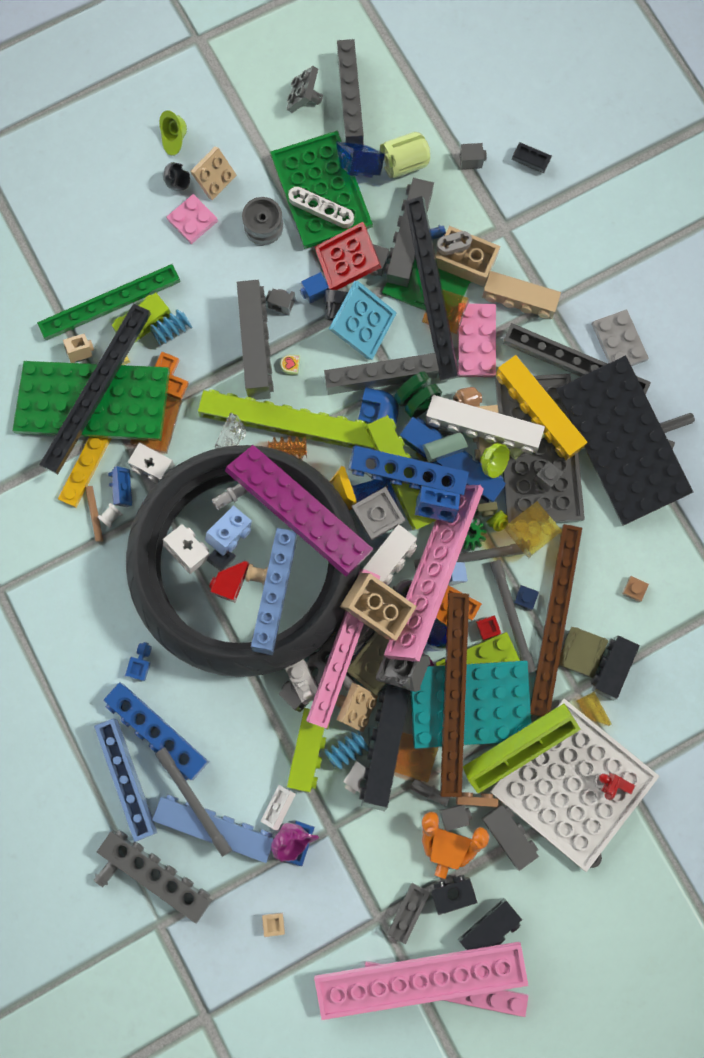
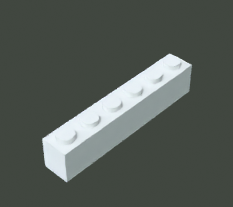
M435 395L432 397L426 415V422H429L433 427L443 426L451 432H464L469 437L477 438L478 436L484 438L489 443L499 442L508 448H520L528 454L537 453L545 428L542 425Z

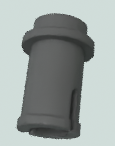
M108 861L100 873L95 874L94 881L101 887L108 885L109 879L119 868Z

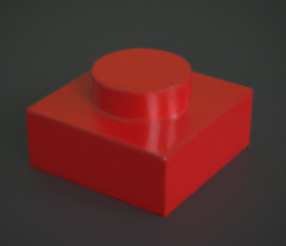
M495 615L476 622L482 641L502 634Z

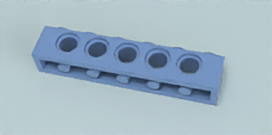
M276 529L251 644L253 652L273 655L297 543V534L291 530Z

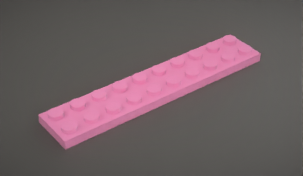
M466 485L464 495L460 496L459 510L453 523L436 519L406 599L417 607L397 640H389L384 656L388 659L420 661L484 490L480 485Z
M520 941L322 974L314 978L322 1020L529 986Z

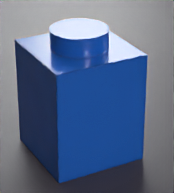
M321 272L301 281V295L304 299L307 298L310 304L324 298L325 291L329 290V286Z

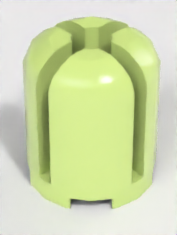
M412 132L380 144V156L384 155L386 164L384 169L389 178L400 177L425 168L429 164L430 147L421 133Z

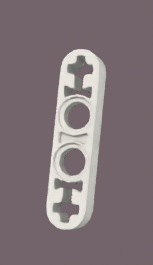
M293 187L289 191V201L292 205L342 228H349L353 225L354 214L349 209L300 187ZM300 194V197L294 199V196ZM311 200H315L318 202V205L312 208L308 203ZM326 208H333L334 213L327 215L324 210ZM349 216V220L343 221V218Z

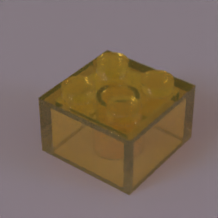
M538 501L508 523L504 529L528 559L562 532Z

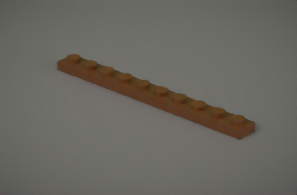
M562 525L530 703L531 715L543 717L551 711L582 527Z
M448 593L441 797H462L469 594Z

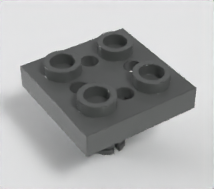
M315 66L304 70L292 80V90L287 98V110L291 113L309 101L317 105L321 103L323 94L313 90L318 73V68Z

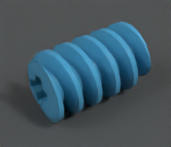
M177 309L175 310L176 316L172 313L169 314L170 320L163 317V324L160 321H156L157 328L153 324L150 325L151 332L159 345L160 341H163L165 344L167 343L166 337L173 340V333L180 336L179 329L186 332V325L192 329V325L184 312Z
M359 731V735L351 732L352 739L345 736V744L339 740V748L331 745V753L326 749L324 750L334 768L337 766L339 769H342V762L348 765L349 757L355 761V753L362 756V749L368 752L369 747Z

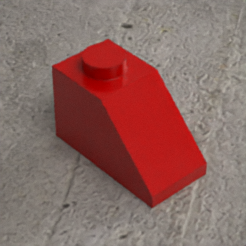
M243 561L218 572L217 576L213 577L210 582V592L215 596L236 603L246 578L249 562Z

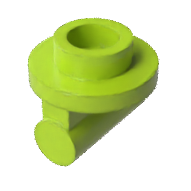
M499 510L486 523L495 531H502L508 526V516L502 510Z

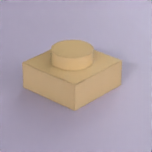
M283 912L262 915L264 937L285 935Z

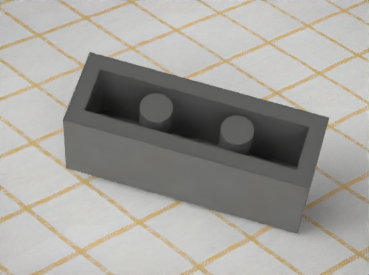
M500 804L481 819L515 868L520 871L539 857L536 853L538 848L532 840L528 841L524 836L526 831L520 823L516 824L512 819L514 814L511 809Z

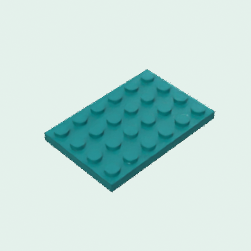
M528 661L467 664L464 745L501 743L531 724ZM445 665L428 666L420 686L421 690L411 691L414 748L442 747Z

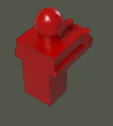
M609 773V775L601 774L599 776L600 782L604 784L601 791L605 793V798L608 800H612L615 797L618 789L632 795L636 786L616 774Z

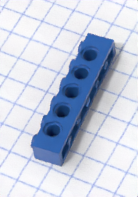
M359 446L353 447L348 468L356 476L364 477V474L372 476L371 479L383 481L384 478L389 479L390 483L395 485L406 483L409 484V488L417 490L425 486L458 493L460 496L465 493L469 474L467 471ZM367 459L374 461V469L371 470L366 467ZM387 463L391 464L394 468L392 474H388L385 471ZM405 468L412 470L411 478L404 476ZM424 472L429 473L431 476L429 483L425 482L422 478ZM443 476L449 479L448 487L443 486L441 483Z
M119 682L105 697L104 701L107 703L105 707L113 714L117 712L121 716L120 721L127 727L131 725L136 730L134 732L135 735L141 740L146 739L150 742L149 747L155 753L165 748L167 741L172 740L174 742V749L169 754L186 781L188 778L194 780L209 763L201 753L123 683ZM125 701H129L131 704L127 712L122 710V704ZM140 714L145 716V722L142 725H138L136 722V718ZM154 727H158L160 730L157 738L151 736V730ZM184 753L189 756V762L186 765L180 763V756Z

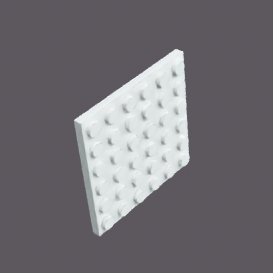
M563 699L557 707L565 703L581 730L499 780L490 793L508 806L582 870L587 872L659 778V775L567 700ZM609 773L616 774L636 786L632 795L618 789L615 797L612 800H608L605 798V793L601 791L604 784L600 782L599 776L601 774L609 775Z

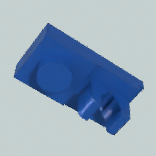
M116 466L112 469V472L108 473V476L113 478V482L109 483V487L113 488V503L117 506L130 507L132 506L130 469Z

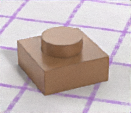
M630 576L622 594L641 602L649 584Z

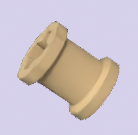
M249 564L246 582L251 580L264 585L268 568L253 567V564Z

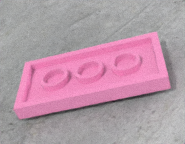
M459 303L458 371L460 377L496 376V304Z

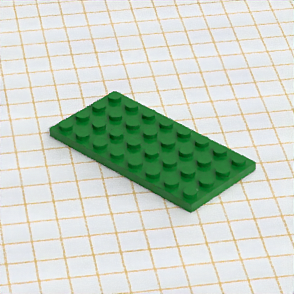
M23 361L12 431L17 434L56 436L98 364ZM121 365L80 437L161 441L170 376L169 367Z

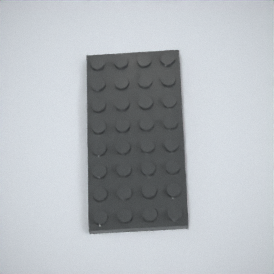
M571 375L534 376L570 420L556 389L571 382ZM496 378L498 413L532 423L530 415L528 413L525 414L521 410L517 399H513L508 393V388L504 384H500ZM542 438L537 453L528 454L524 452L516 460L509 455L507 467L503 472V479L506 483L504 491L508 525L585 520L578 452L568 460H565L564 457L561 458L556 453L555 446ZM549 461L562 471L563 475L547 493L533 479Z

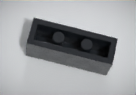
M619 635L613 639L611 638L606 647L608 653L606 657L603 656L601 658L599 674H595L592 679V691L611 700L618 699L640 645Z
M503 898L460 936L458 940L466 950L501 945L505 941L504 936L506 934L515 932L521 926L520 922L522 919L507 900Z

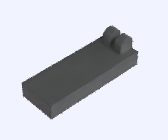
M411 883L387 935L406 944L430 892Z

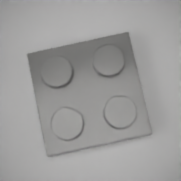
M386 487L352 505L353 511L371 541L395 528L398 524L400 525L405 522V518Z

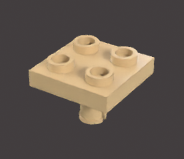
M214 147L190 171L211 200L237 176L218 147Z
M352 683L347 696L339 695L337 698L336 706L341 707L337 720L358 731L364 732L372 710L376 706L378 695L373 694L358 684Z

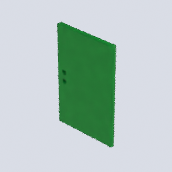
M415 258L408 287L386 283L382 294L426 311ZM438 268L448 320L453 322L458 312V305L462 302L471 281Z

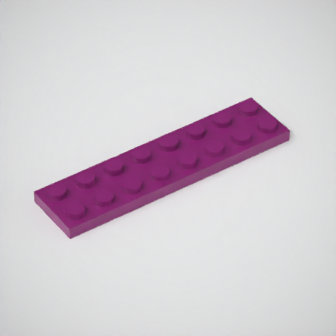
M254 445L226 467L225 471L344 576L347 577L373 550L371 546Z

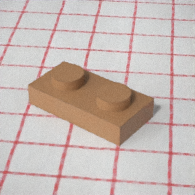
M462 792V797H456V804L498 807V799L493 798V794L481 793V797H473V793Z

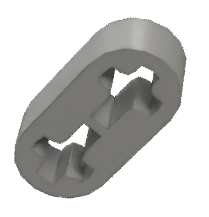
M466 231L443 236L438 240L437 251L445 256L467 250L471 245L472 236ZM460 238L466 240V244H463V242L460 241ZM443 243H446V245H449L448 249H446L444 246H442Z

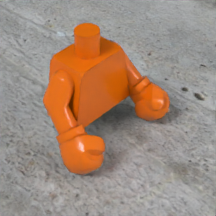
M428 812L422 819L424 851L430 857V861L438 863L434 875L446 879L449 867L456 870L459 867H465L474 859L478 852L488 845L489 833L486 829L479 827L475 830L472 839L445 831L438 828L439 817L437 813Z

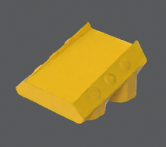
M341 466L329 482L339 492L348 509L352 510V505L357 503L345 466Z

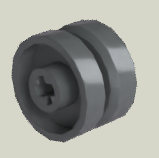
M257 197L245 205L242 219L245 234L249 240L259 245H268L277 241L284 229L282 211L278 203L268 197Z

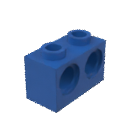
M422 486L416 499L415 515L453 523L459 510L460 494Z

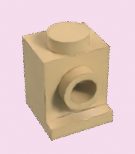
M85 334L63 340L70 363L92 357L91 351H94L91 340L87 341Z

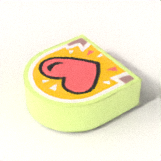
M285 355L280 362L282 371L286 374L298 375L300 355Z

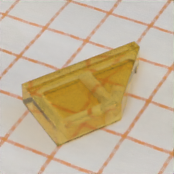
M595 692L576 700L582 713L590 720L607 726L612 725Z

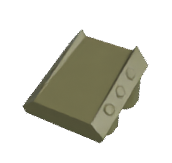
M571 627L566 635L565 644L560 654L559 666L593 678L608 640L577 627Z

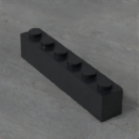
M387 685L385 690L380 692L378 702H381V708L377 709L375 721H378L377 728H373L371 740L374 741L373 748H369L367 760H370L369 768L365 767L363 779L366 780L365 788L361 787L359 799L362 800L361 806L380 811H386L388 808L410 690Z

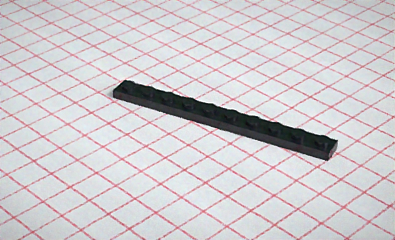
M423 196L405 201L434 353L436 354L439 378L443 382L459 378L460 376L425 200Z
M133 303L39 465L57 475L59 474L151 315L149 310Z

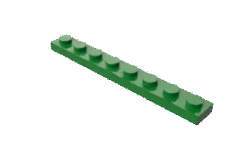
M172 263L37 322L44 339L47 341L181 281Z

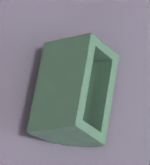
M460 432L422 445L429 463L464 452L468 447L464 436Z

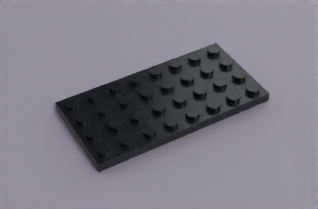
M626 355L556 389L572 424L587 441L584 449L622 526L694 493Z

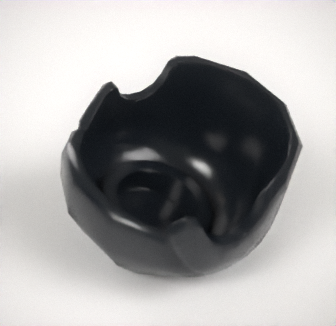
M171 162L165 167L163 180L169 189L182 191L189 187L190 173L183 170V164Z

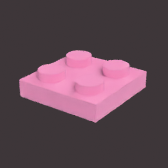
M194 194L167 216V220L191 244L218 222L217 217Z

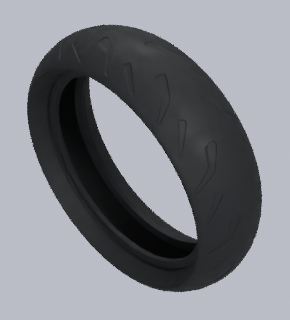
M233 445L212 449L187 459L168 472L153 487L140 506L130 530L126 551V574L131 598L138 615L152 636L167 651L185 663L206 672L234 677L258 676L283 670L300 662L320 648L341 624L346 610L341 608L340 605L357 580L360 571L359 564L346 577L328 562L325 582L315 603L298 622L282 633L277 634L273 655L253 652L251 648L252 642H225L205 636L192 629L178 616L168 600L162 582L161 555L163 539L166 537L170 526L180 511L195 497L215 486L236 481L225 471L226 467L252 445ZM255 446L357 534L353 518L344 500L329 480L318 470L291 454L277 449Z

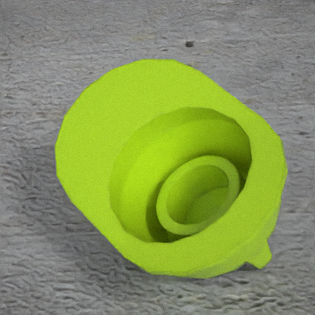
M166 110L162 112L159 119L162 144L167 154L175 156L181 150L182 140L187 133V125L180 115Z

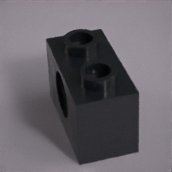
M464 875L454 877L453 882L445 883V881L434 883V887L430 888L438 915L477 904L471 879L469 877L465 878ZM452 888L458 890V896L455 899H449L447 896L448 891Z

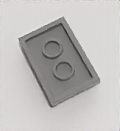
M627 309L592 322L593 329L608 363L625 355L631 366L643 363L649 359Z

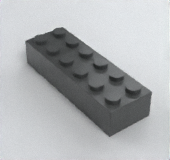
M259 279L237 281L245 389L248 397L256 400L270 399L271 392H274L272 375H269L272 374V365L270 361L271 352L268 340L269 330L267 326L268 318L264 286H260Z

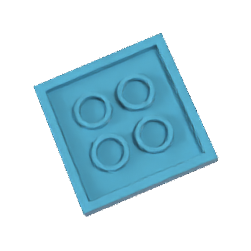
M354 281L329 330L365 358L373 360L397 312L359 281Z

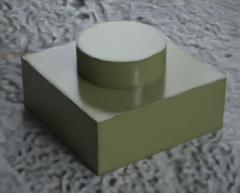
M497 502L478 504L476 508L477 516L482 515L483 518L494 516V513L498 510Z

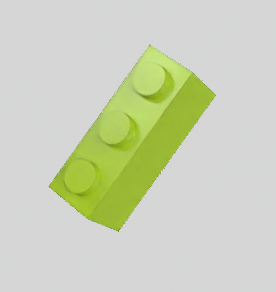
M157 293L148 295L138 305L149 310L151 315L135 342L151 331V324L157 327L156 321L163 323V317L170 318V309ZM127 314L123 317H118L114 321L112 327L115 332H117Z

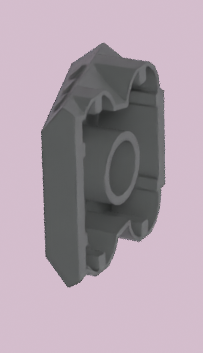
M422 654L419 662L388 659L384 656L376 675V680L410 691L421 690L420 686L428 665H430L429 655Z

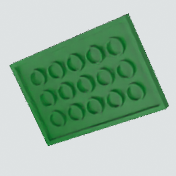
M338 130L270 151L304 249L319 245L361 222H364L367 229L373 227ZM293 187H300L349 209L354 214L353 225L349 228H342L292 205L289 201V191ZM300 194L294 196V199L300 197ZM311 200L308 205L313 208L318 205V202ZM326 208L324 212L327 215H331L334 213V209ZM349 216L343 218V221L349 220Z

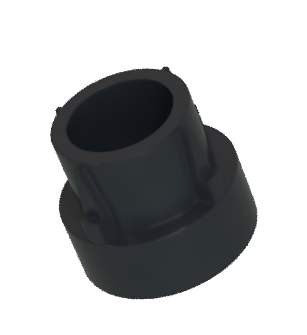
M339 290L325 291V319L334 320L348 292Z

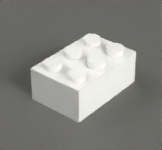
M398 524L363 569L380 575L379 580L388 586L393 580V573H399L405 565L404 559L406 557L410 558L416 551L417 538Z

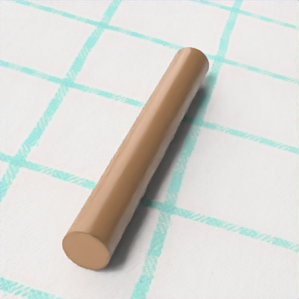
M87 486L85 490L95 541L102 542L103 536L93 486Z

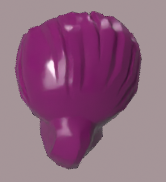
M285 823L280 832L275 835L271 844V850L274 857L280 861H294L305 850L307 845L317 840L319 836L307 833L300 825Z

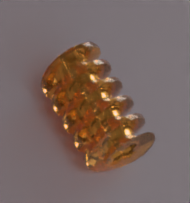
M296 436L294 442H292L291 437H288L287 442L284 441L283 437H280L279 442H277L275 437H273L272 442L268 441V448L277 449L295 457L298 455L301 460H303L304 455L307 458V439L305 436H303L302 442L299 441L298 436Z

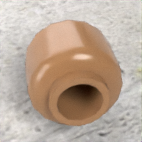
M474 387L462 388L457 390L453 396V401L478 407L482 403V395Z

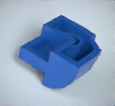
M366 387L358 420L370 424L388 415L396 424L399 405L393 395L383 390Z

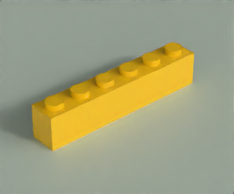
M516 355L498 367L496 378L499 383L504 384L508 388L509 395L513 399H517L521 410L525 414L528 413L532 418V423L545 426L543 431L544 438L555 446V451L561 458L564 457L565 460H568L584 448L587 441Z

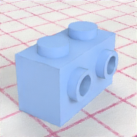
M233 506L207 531L205 541L224 556L228 551L232 552L236 548L241 538L245 539L249 535L252 520Z

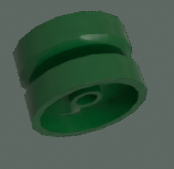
M425 371L411 377L394 395V399L400 406H406L405 412L411 419L412 417L416 418L429 409L433 395L439 397L442 395L441 389L436 384H431L432 379Z

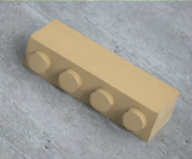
M490 271L482 298L491 303H501L508 308L521 309L524 313H534L541 318L552 319L561 292Z

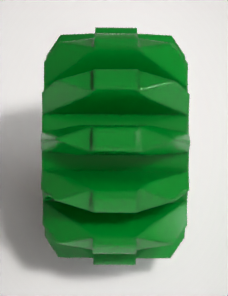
M474 519L468 531L474 535L472 538L466 535L463 550L470 546L471 551H474L475 545L480 548L482 546L481 542L486 540L482 535H485L487 531L480 530L483 527V523L477 526V519Z

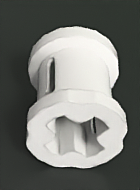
M110 503L108 505L109 508L102 515H98V518L109 528L112 527L111 524L119 516L123 515Z

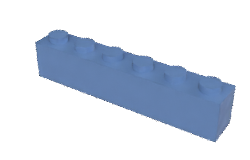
M111 719L95 725L94 727L134 842L158 833L154 821H152L151 812L118 720Z
M169 794L167 797L160 798L152 821L213 843L187 801L186 804L178 802L179 798ZM205 808V811L219 832L224 836L232 851L264 863L268 862L272 851L271 844L274 840V837H272L273 833L261 829V832L253 830L254 826L244 822L242 825L234 823V818L225 815L223 818L215 816V811Z

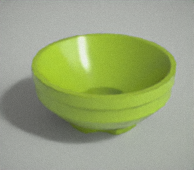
M496 443L484 450L480 457V463L485 475L497 478L504 472L509 461V449L504 444Z

